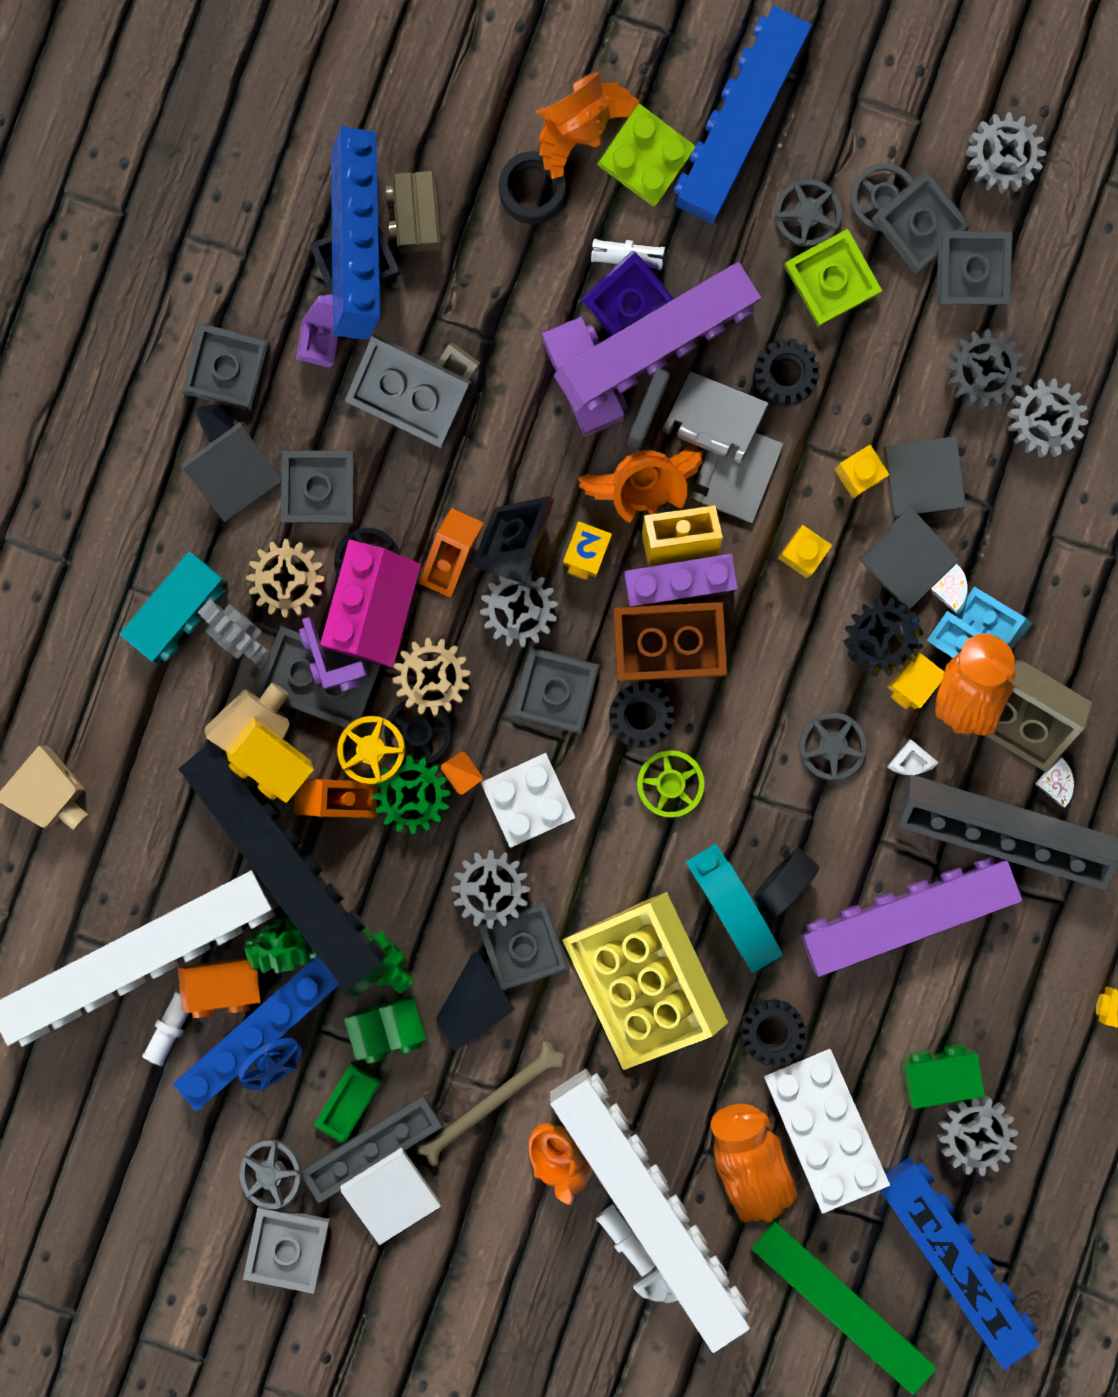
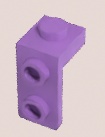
M328 294L318 296L302 319L296 360L331 368L334 364L338 336L333 335V296Z
M310 617L302 619L304 628L299 629L305 650L312 649L315 662L310 664L315 683H322L323 688L327 690L340 686L342 692L362 686L361 679L369 677L365 663L358 662L329 671L314 620Z

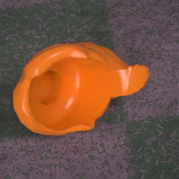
M547 1122L539 1124L531 1132L528 1139V1150L535 1178L541 1179L550 1186H554L557 1199L567 1205L572 1204L573 1196L582 1192L590 1182L593 1173L592 1167L566 1128Z

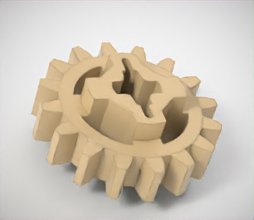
M284 539L282 548H279L272 541L270 542L271 551L269 553L261 549L257 551L261 558L259 563L255 561H250L249 563L252 568L256 569L255 574L246 576L248 581L255 582L256 585L249 590V594L261 596L256 603L260 608L270 604L268 613L273 616L277 613L278 609H281L284 618H289L290 610L294 609L297 615L302 616V606L306 604L314 608L315 604L311 599L313 595L323 596L324 594L317 588L318 584L326 582L325 577L317 575V572L324 568V565L321 562L313 563L312 560L315 558L316 553L311 550L304 554L305 545L301 542L293 549L288 539ZM294 556L300 558L306 564L309 572L299 571L295 567ZM278 558V564L272 570L265 571L269 563ZM288 568V572L295 576V580L288 582V588L285 590L284 584L279 582L278 578L284 576L285 570ZM264 586H273L278 591L277 598H279V602L268 595ZM302 587H308L304 595L295 600V594Z
M426 638L425 647L422 648L414 641L412 643L414 652L409 654L402 650L400 653L405 660L404 664H394V669L401 672V676L392 678L393 684L402 685L403 687L396 694L398 698L408 696L409 699L405 705L408 709L415 704L419 705V715H423L426 708H431L433 716L436 717L440 707H444L450 713L452 711L450 702L454 700L461 704L463 699L458 694L459 691H469L470 688L468 684L462 682V679L471 676L469 670H461V666L467 662L466 657L456 659L455 655L458 647L454 645L449 650H446L444 639H441L437 646H432L430 638ZM427 654L440 655L435 661L424 662L419 658ZM451 664L456 672L454 686L446 679V672ZM409 669L417 674V683L412 691L408 685ZM440 669L438 672L440 682L438 684L431 682L424 686L426 678L423 673L426 670L432 673ZM431 693H440L442 696H445L435 701L423 700V698Z

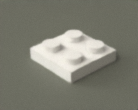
M546 753L480 782L510 848L575 819Z

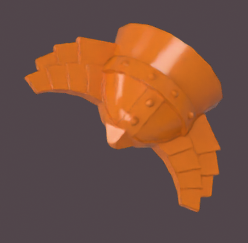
M597 71L574 82V92L551 106L546 108L540 107L535 111L537 115L546 121L538 139L541 142L539 156L543 157L544 170L551 171V179L563 176L567 157L576 144H588L593 147L599 146L608 120L620 117L628 118L634 108L639 104V100L630 94L629 89L620 87L619 83H601L600 73Z
M696 445L687 446L679 454L668 458L665 454L653 450H637L636 453L627 456L618 465L613 474H585L579 477V488L583 489L586 495L594 496L595 500H614V505L619 515L628 523L632 521L637 510H647L649 515L657 514V507L664 505L667 501L675 507L682 509L687 498L686 479L698 472V467L703 463L701 458L703 452L698 451L699 447Z

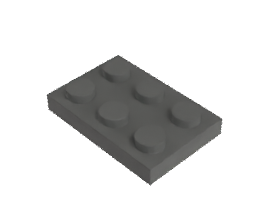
M375 334L369 341L345 402L441 448L445 444L472 381Z
M280 626L255 693L262 696L273 682L289 694V697L283 704L346 728L353 721L362 718L382 665L323 650L329 671L363 662L369 676L361 679L362 686L342 692L340 686L328 690L324 689L322 683H315L311 672L310 664L315 662L312 649L305 650L300 633Z

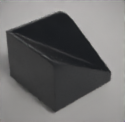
M219 404L196 408L195 413L210 443L235 426L225 405Z

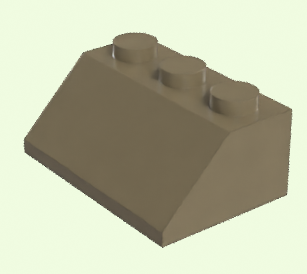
M1014 656V670L1016 672L1015 679L1012 681L1014 690L1003 709L995 733L987 735V737L1046 772L1085 728L1092 702Z

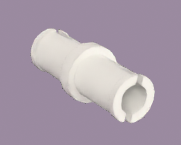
M593 240L592 247L594 251L592 250L591 262L618 264L631 251H636L649 268L663 269L665 247L635 245L632 240H626L625 243Z
M175 991L174 997L162 1019H157L154 1025L157 1029L145 1053L142 1055L146 1060L159 1066H163L175 1039L181 1038L184 1032L181 1028L189 1014L181 1008L179 991Z
M613 1204L595 1218L616 1243L614 1248L618 1253L622 1251L641 1276H644L656 1266L631 1227L615 1209Z

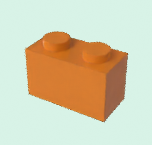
M247 957L177 967L181 1008L187 1013L192 1012L193 1018L215 1015L214 1009L228 1007L229 1013L249 1011L250 1004L260 1003L257 969L252 968L251 963H248Z

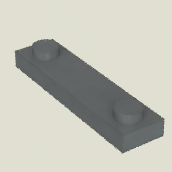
M423 1094L303 1169V1179L317 1202L320 1203L340 1191V1186L401 1147L405 1151L442 1128L443 1124Z

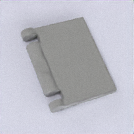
M690 371L671 413L664 423L662 432L670 434L675 422L679 423L681 427L677 438L727 458L732 445L738 447L739 449L736 452L734 461L741 464L769 403Z
M755 433L741 464L734 461L739 448L733 445L727 458L708 451L695 483L702 488L709 489L705 497L702 494L692 492L689 499L706 506L715 505L716 510L752 524L783 443Z

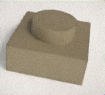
M453 342L447 346L436 362L437 365L467 380H470L481 364Z

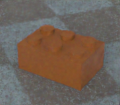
M723 602L613 609L616 682L723 677L727 675Z

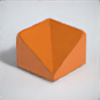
M460 752L442 764L440 768L459 795L465 794L484 780L465 752Z

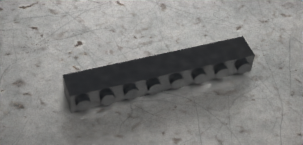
M210 742L178 768L345 993L354 997L359 996L390 970V967L384 961L388 956L386 951L375 939L372 941L368 940L362 932L366 928L364 922L353 910L348 913L341 904L345 899L342 893L332 882L328 885L319 875L323 872L319 863L310 854L305 857L299 849L302 841L290 827L284 829L277 820L281 817L278 809L271 801L267 799L264 802L257 794L259 791L258 783L249 775L246 779H243L232 771L228 766L231 762L228 761L226 751Z

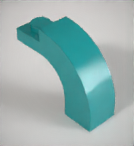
M717 844L685 861L752 974L783 956L759 910Z

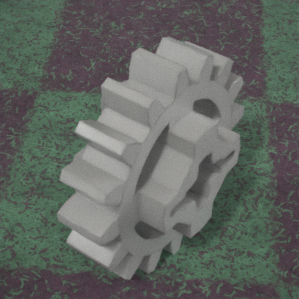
M1009 112L1005 115L1003 121H1000L997 114L992 115L989 125L982 121L977 127L979 133L973 132L968 141L973 146L968 147L965 155L974 157V159L970 161L967 168L968 170H978V174L974 179L976 182L983 178L987 180L986 190L989 191L996 184L1000 194H1004L1009 185L1014 192H1017L1022 187V182L1029 185L1034 180L1032 173L1038 174L1043 166L1037 161L1045 157L1046 151L1037 147L1042 144L1044 138L1033 136L1037 128L1035 124L1028 128L1024 126L1026 117L1021 116L1017 122L1012 121V114ZM983 146L985 150L988 152V159L986 162L983 156ZM1024 146L1027 148L1028 160L1023 155ZM1006 149L1010 151L1011 155H1006L1005 157L1000 154V152H1004ZM997 172L1007 173L1008 175H1002Z
M1054 378L1049 381L1047 387H1045L1042 379L1034 383V390L1029 385L1021 389L1024 397L1016 396L1012 400V403L1018 408L1011 409L1007 413V416L1015 419V423L1011 424L1008 430H1017L1019 433L1014 440L1015 444L1024 440L1027 443L1024 452L1029 453L1034 448H1037L1038 457L1040 458L1046 456L1048 450H1050L1053 457L1061 454V447L1066 451L1071 450L1074 447L1072 440L1078 441L1084 436L1078 428L1088 424V420L1080 418V414L1087 410V406H1078L1076 403L1081 394L1076 393L1071 396L1068 393L1071 386L1069 383L1061 388H1057V379ZM1054 397L1059 399L1065 406L1056 402ZM1034 399L1032 403L1034 410L1029 416H1025L1028 404ZM1044 413L1046 414V416L1052 415L1053 417L1059 415V417L1051 423L1049 421L1042 420L1035 421ZM1070 420L1068 430L1061 438V434H1063L1061 427L1065 421ZM1032 430L1040 435L1041 439L1035 437L1030 431Z
M530 571L526 584L511 579L507 580V578L499 576L501 584L498 586L489 583L488 587L493 593L491 596L482 595L481 600L488 604V608L480 610V614L490 617V620L484 624L486 629L493 627L497 629L493 636L495 640L504 635L507 637L506 646L510 647L514 639H517L521 648H525L527 638L531 637L532 641L537 644L539 643L537 633L540 631L547 635L550 633L549 628L545 624L547 621L556 622L557 617L550 614L549 611L558 607V603L548 600V597L554 593L553 588L542 589L545 581L543 577L534 582L532 581V571ZM519 585L517 592L509 597L499 596L508 587ZM532 589L539 594L543 602V608L535 606L531 601L530 594ZM522 593H525L524 605L529 609L528 614L521 613L520 618H517L516 624L513 625L515 620L514 612L509 606L510 604H517L518 600H521ZM495 609L505 612L508 618L506 629L498 622ZM530 620L539 621L531 630L519 633L522 624Z
M209 599L198 611L200 616L210 625L205 632L235 658L239 659L244 653L250 660L258 664L269 652L257 639L262 631L232 605L228 604L223 610L218 604Z
M489 850L487 859H483L478 852L474 853L476 862L470 864L464 860L462 864L466 869L465 873L455 872L454 874L461 881L460 885L451 887V891L460 893L461 898L454 902V905H464L466 909L461 916L467 918L473 914L475 916V926H479L483 920H487L488 929H493L495 920H499L505 927L508 925V915H512L517 919L520 917L516 910L518 905L525 907L528 905L521 898L523 893L530 892V887L522 886L521 881L525 880L528 875L527 873L517 874L516 870L519 868L520 863L514 861L509 865L507 863L508 854L505 852L501 855L500 859H495L493 850ZM498 866L510 873L514 883L504 882L499 877ZM484 867V875L477 882H469L471 876L478 869ZM492 873L494 884L501 887V890L494 893L490 907L489 897L486 893L482 892V887L488 886ZM468 896H477L483 902L484 913L478 911L471 904ZM514 896L510 905L503 911L498 912V904L505 897Z
M985 1096L981 1103H979L978 1098L969 1099V1104L957 1101L958 1109L955 1111L946 1107L945 1112L950 1117L948 1121L939 1120L938 1124L945 1129V1133L937 1135V1139L942 1143H947L941 1149V1152L945 1157L953 1155L950 1160L952 1166L957 1168L963 1163L962 1168L966 1174L970 1175L973 1167H975L979 1175L985 1176L987 1166L998 1172L997 1162L1000 1159L1006 1163L1010 1162L1009 1157L1005 1153L1007 1149L1016 1150L1017 1146L1010 1141V1137L1017 1136L1018 1131L1015 1128L1008 1127L1014 1121V1118L1010 1114L1002 1115L1005 1110L1002 1104L997 1103L992 1107V1099ZM973 1113L972 1117L964 1121H960L966 1115ZM992 1116L999 1125L1000 1134L994 1132L991 1127L993 1122ZM981 1130L989 1138L977 1137L974 1141L966 1132L978 1133ZM954 1136L962 1139L964 1143L962 1147L963 1154L957 1149ZM991 1149H994L990 1154L982 1157L984 1153Z

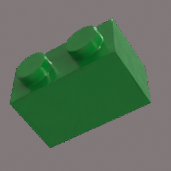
M964 1044L947 1046L944 1048L945 1053L931 1055L930 1051H917L908 1054L909 1059L900 1060L907 1103L913 1109L985 1097L978 1054L970 1048L966 1049Z

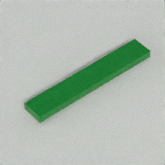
M774 1220L752 1244L751 1249L912 1395L936 1371L937 1367L778 1222Z

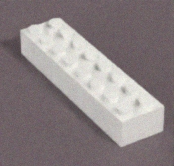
M251 870L0 1000V1032L7 1046L19 1041L22 1047L51 1032L48 1027L49 1024H52L55 1030L82 1016L80 1008L84 1007L88 1013L115 999L113 991L117 990L121 996L146 983L147 980L144 975L150 973L152 979L179 966L177 958L183 956L185 962L205 953L211 949L208 942L215 939L217 944L220 945L243 933L241 925L248 922L250 928H253L276 916L272 909L280 906V904L256 872Z
M584 1069L550 1092V1104L712 1353H715L750 1329L746 1318L751 1314L746 1306L747 1302L736 1285L729 1288L728 1284H730V1281L726 1275L727 1272L716 1255L711 1258L708 1256L710 1250L706 1245L707 1241L696 1224L691 1228L688 1225L690 1221L687 1216L688 1212L676 1194L670 1197L667 1193L670 1189L657 1164L652 1167L648 1164V1151L637 1134L630 1136L627 1132V1129H629L628 1120L618 1104L610 1106L607 1098H609L607 1094L608 1089L599 1075L595 1073L591 1076L588 1070Z

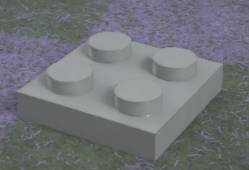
M258 1207L243 1280L314 1294L330 1219L278 1208L265 1209Z

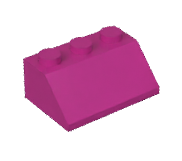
M349 540L320 644L323 650L394 668L421 564L387 549Z

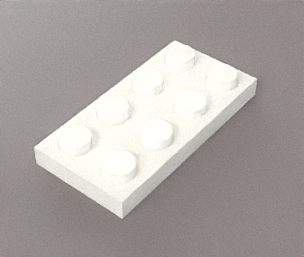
M831 1049L764 1076L822 1214L890 1186Z

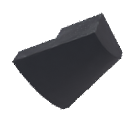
M477 950L471 954L465 968L436 1017L439 1026L455 1051L515 1010V1007Z

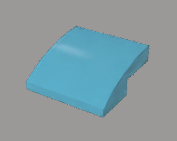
M974 587L967 596L962 611L958 615H953L947 611L926 641L952 658L961 652L964 643L969 638L983 633L1002 639L1012 649L1032 625V622Z

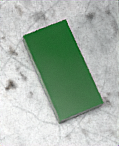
M351 1062L313 1126L344 1144L382 1080Z

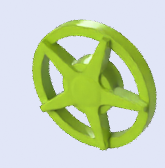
M675 750L662 751L651 756L641 767L637 779L638 793L644 805L653 813L663 817H679L693 810L701 800L704 792V776L700 766L689 755ZM668 756L680 757L688 761L694 769L682 774L672 770ZM663 757L664 772L658 778H643L649 765ZM697 773L699 788L695 799L692 801L684 792L685 780ZM643 783L657 786V790L661 794L657 808L647 800L643 791ZM680 797L689 804L683 810L676 812L661 810L668 798Z

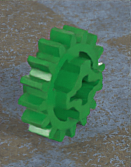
M413 755L407 756L406 764H402L399 771L392 778L375 784L381 788V792L373 794L372 799L381 800L382 805L376 809V813L386 812L388 814L384 821L386 825L393 820L398 822V832H401L405 825H408L411 834H415L420 824L428 831L431 829L429 821L431 818L437 822L443 819L438 810L449 809L450 805L443 801V797L451 795L452 792L442 787V784L448 778L436 775L440 768L438 764L431 768L426 767V757H423L419 764H415ZM383 767L381 771L383 774H386L391 769ZM414 770L422 774L417 779H407L400 773ZM423 782L417 794L420 801L412 800L402 807L401 804L407 796L404 788L411 789ZM433 783L436 791L434 804L428 798V786ZM390 785L396 791V803L393 806L389 801ZM407 810H417L424 816L407 818L402 815Z
M289 917L275 919V924L273 925L263 924L260 931L251 932L252 938L245 939L246 946L244 949L248 963H251L253 969L261 967L263 973L270 969H275V973L295 970V965L299 963L307 965L309 958L319 957Z
M366 926L362 932L368 940L372 941L375 939L388 955L384 961L390 967V970L380 977L376 983L381 987L387 983L396 992L399 991L402 994L415 981L412 974L405 968V965L408 963L407 956L383 931L376 935Z

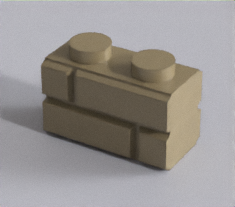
M424 171L393 174V186H386L387 206L395 210V221L389 222L390 242L397 243L399 253L402 254L442 250L435 172Z

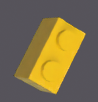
M715 505L644 516L642 539L648 567L719 556L723 537Z
M254 717L226 750L228 761L231 762L228 766L232 771L243 779H246L249 775L259 783L257 787L264 795L272 800L278 797L285 803L289 801L314 770L309 758Z

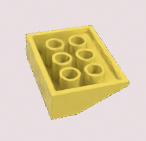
M667 892L634 905L562 940L623 1070L710 1038L728 1023Z

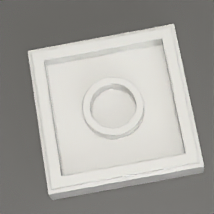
M402 1147L340 1186L341 1193L379 1245L441 1207L439 1199Z

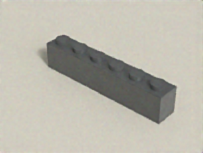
M910 774L899 800L897 827L1103 890L1107 889L1118 868V837L912 774Z

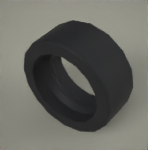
M537 151L522 152L508 160L501 170L498 182L501 204L508 215L518 222L530 225L545 223L556 216L564 204L566 195V181L563 174L561 177L551 179L554 188L552 197L543 206L531 209L523 207L516 202L512 195L511 186L518 172L525 168L534 167L542 169L551 178V171L544 170L543 157L539 156L540 152Z
M800 848L795 849L767 877L755 893L753 899L773 917L779 916L810 884L819 871V865Z

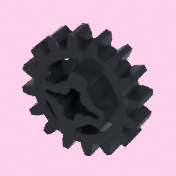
M892 598L888 601L887 606H884L880 599L875 600V607L872 609L863 604L862 610L864 613L861 616L854 613L851 615L855 625L845 626V631L851 636L843 640L844 645L850 650L847 653L853 662L857 661L856 665L861 671L864 672L869 668L872 675L876 677L881 669L885 671L887 676H892L893 667L896 666L901 671L906 670L904 661L908 659L915 662L917 659L912 652L913 649L923 648V644L917 638L924 635L921 626L917 625L920 622L915 612L910 613L911 610L905 603L898 607L896 601ZM889 618H894L899 621L891 622ZM867 650L868 653L875 652L878 654V657L870 656L866 654L864 651Z

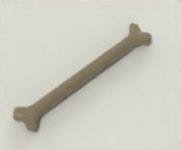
M543 1041L541 1054L536 1060L435 1138L417 1142L415 1152L418 1155L426 1156L431 1166H438L439 1155L445 1147L547 1068L564 1066L565 1054L554 1051L551 1042Z

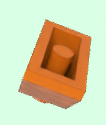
M451 508L437 531L419 584L451 598L474 551L484 523Z
M306 779L294 793L293 814L319 817L377 818L378 800L372 799V795L378 793V786L350 780Z

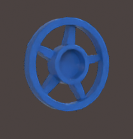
M281 1038L265 1044L251 1054L241 1066L238 1074L240 1082L246 1089H260L264 1091L266 1087L275 1084L291 1071L297 1069L296 1065L301 1059L302 1048L293 1038ZM288 1047L282 1052L276 1050L279 1048ZM255 1064L256 1069L250 1071L252 1066Z

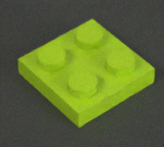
M638 104L596 165L654 207L693 152L695 145L641 104Z
M849 229L840 232L784 264L787 273L818 328L882 292Z

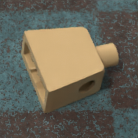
M273 682L261 698L248 689L243 690L205 727L206 738L226 751L254 717L283 739L289 727V721L287 716L280 712L279 709L289 697V694Z
M38 746L0 791L1 804L45 829L52 828L61 819L75 831L89 816V814L74 803L83 793L84 787L49 746Z

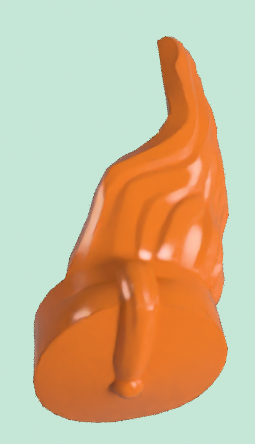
M990 634L974 635L964 643L961 652L947 664L937 692L935 714L938 719L951 726L956 734L987 736L995 733L1003 709L1013 693L1014 684L1012 681L1016 676L1014 655L1007 643Z
M733 1104L716 1112L710 1124L715 1137V1166L739 1219L746 1223L751 1220L755 1222L760 1220L766 1222L773 1221V1219L783 1213L785 1208L794 1204L798 1194L784 1159L781 1142L778 1136L773 1134L768 1128L770 1127V1120L767 1114L762 1113L758 1108L749 1104Z

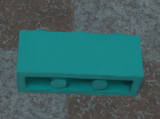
M189 551L119 635L151 662L159 664L162 659L167 662L179 649L180 645L177 644V641L185 632L191 634L202 622L203 618L198 611L209 599L217 604L224 596L226 590L223 587L227 581Z

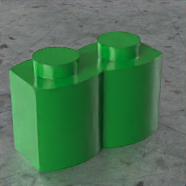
M416 995L347 1014L344 1018L356 1060L365 1059L367 1064L387 1058L386 1052L400 1048L403 1054L420 1049L422 1047L421 1042L425 1041L428 1037Z

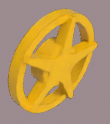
M377 716L359 718L349 724L340 736L337 747L339 763L345 773L358 782L365 784L385 782L392 778L403 764L405 758L403 736L394 724L384 718ZM369 722L377 723L372 735L361 738L352 732L362 724ZM383 725L393 731L399 748L388 747L380 739ZM349 736L357 744V754L346 763L344 746ZM399 753L392 769L381 776L379 763L383 761L386 754ZM362 761L371 765L376 778L358 776L350 767Z

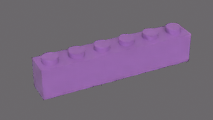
M738 261L565 363L558 369L554 377L576 412L586 407L593 411L609 400L606 396L607 394L618 389L620 394L627 391L638 383L637 376L646 371L649 376L655 374L657 368L663 369L668 365L666 362L667 358L674 354L681 358L697 347L695 344L697 340L705 336L710 341L726 330L724 324L733 319L738 324L755 312L752 307L761 299V296Z
M990 855L974 862L975 868L962 872L961 867L940 874L942 880L928 884L927 880L919 881L907 886L908 893L897 897L894 896L893 892L874 898L873 902L875 905L861 910L860 905H855L840 911L841 917L827 922L826 917L807 923V930L800 932V936L814 973L818 977L1021 902L1022 898L1008 861L1000 858L996 859L995 856Z

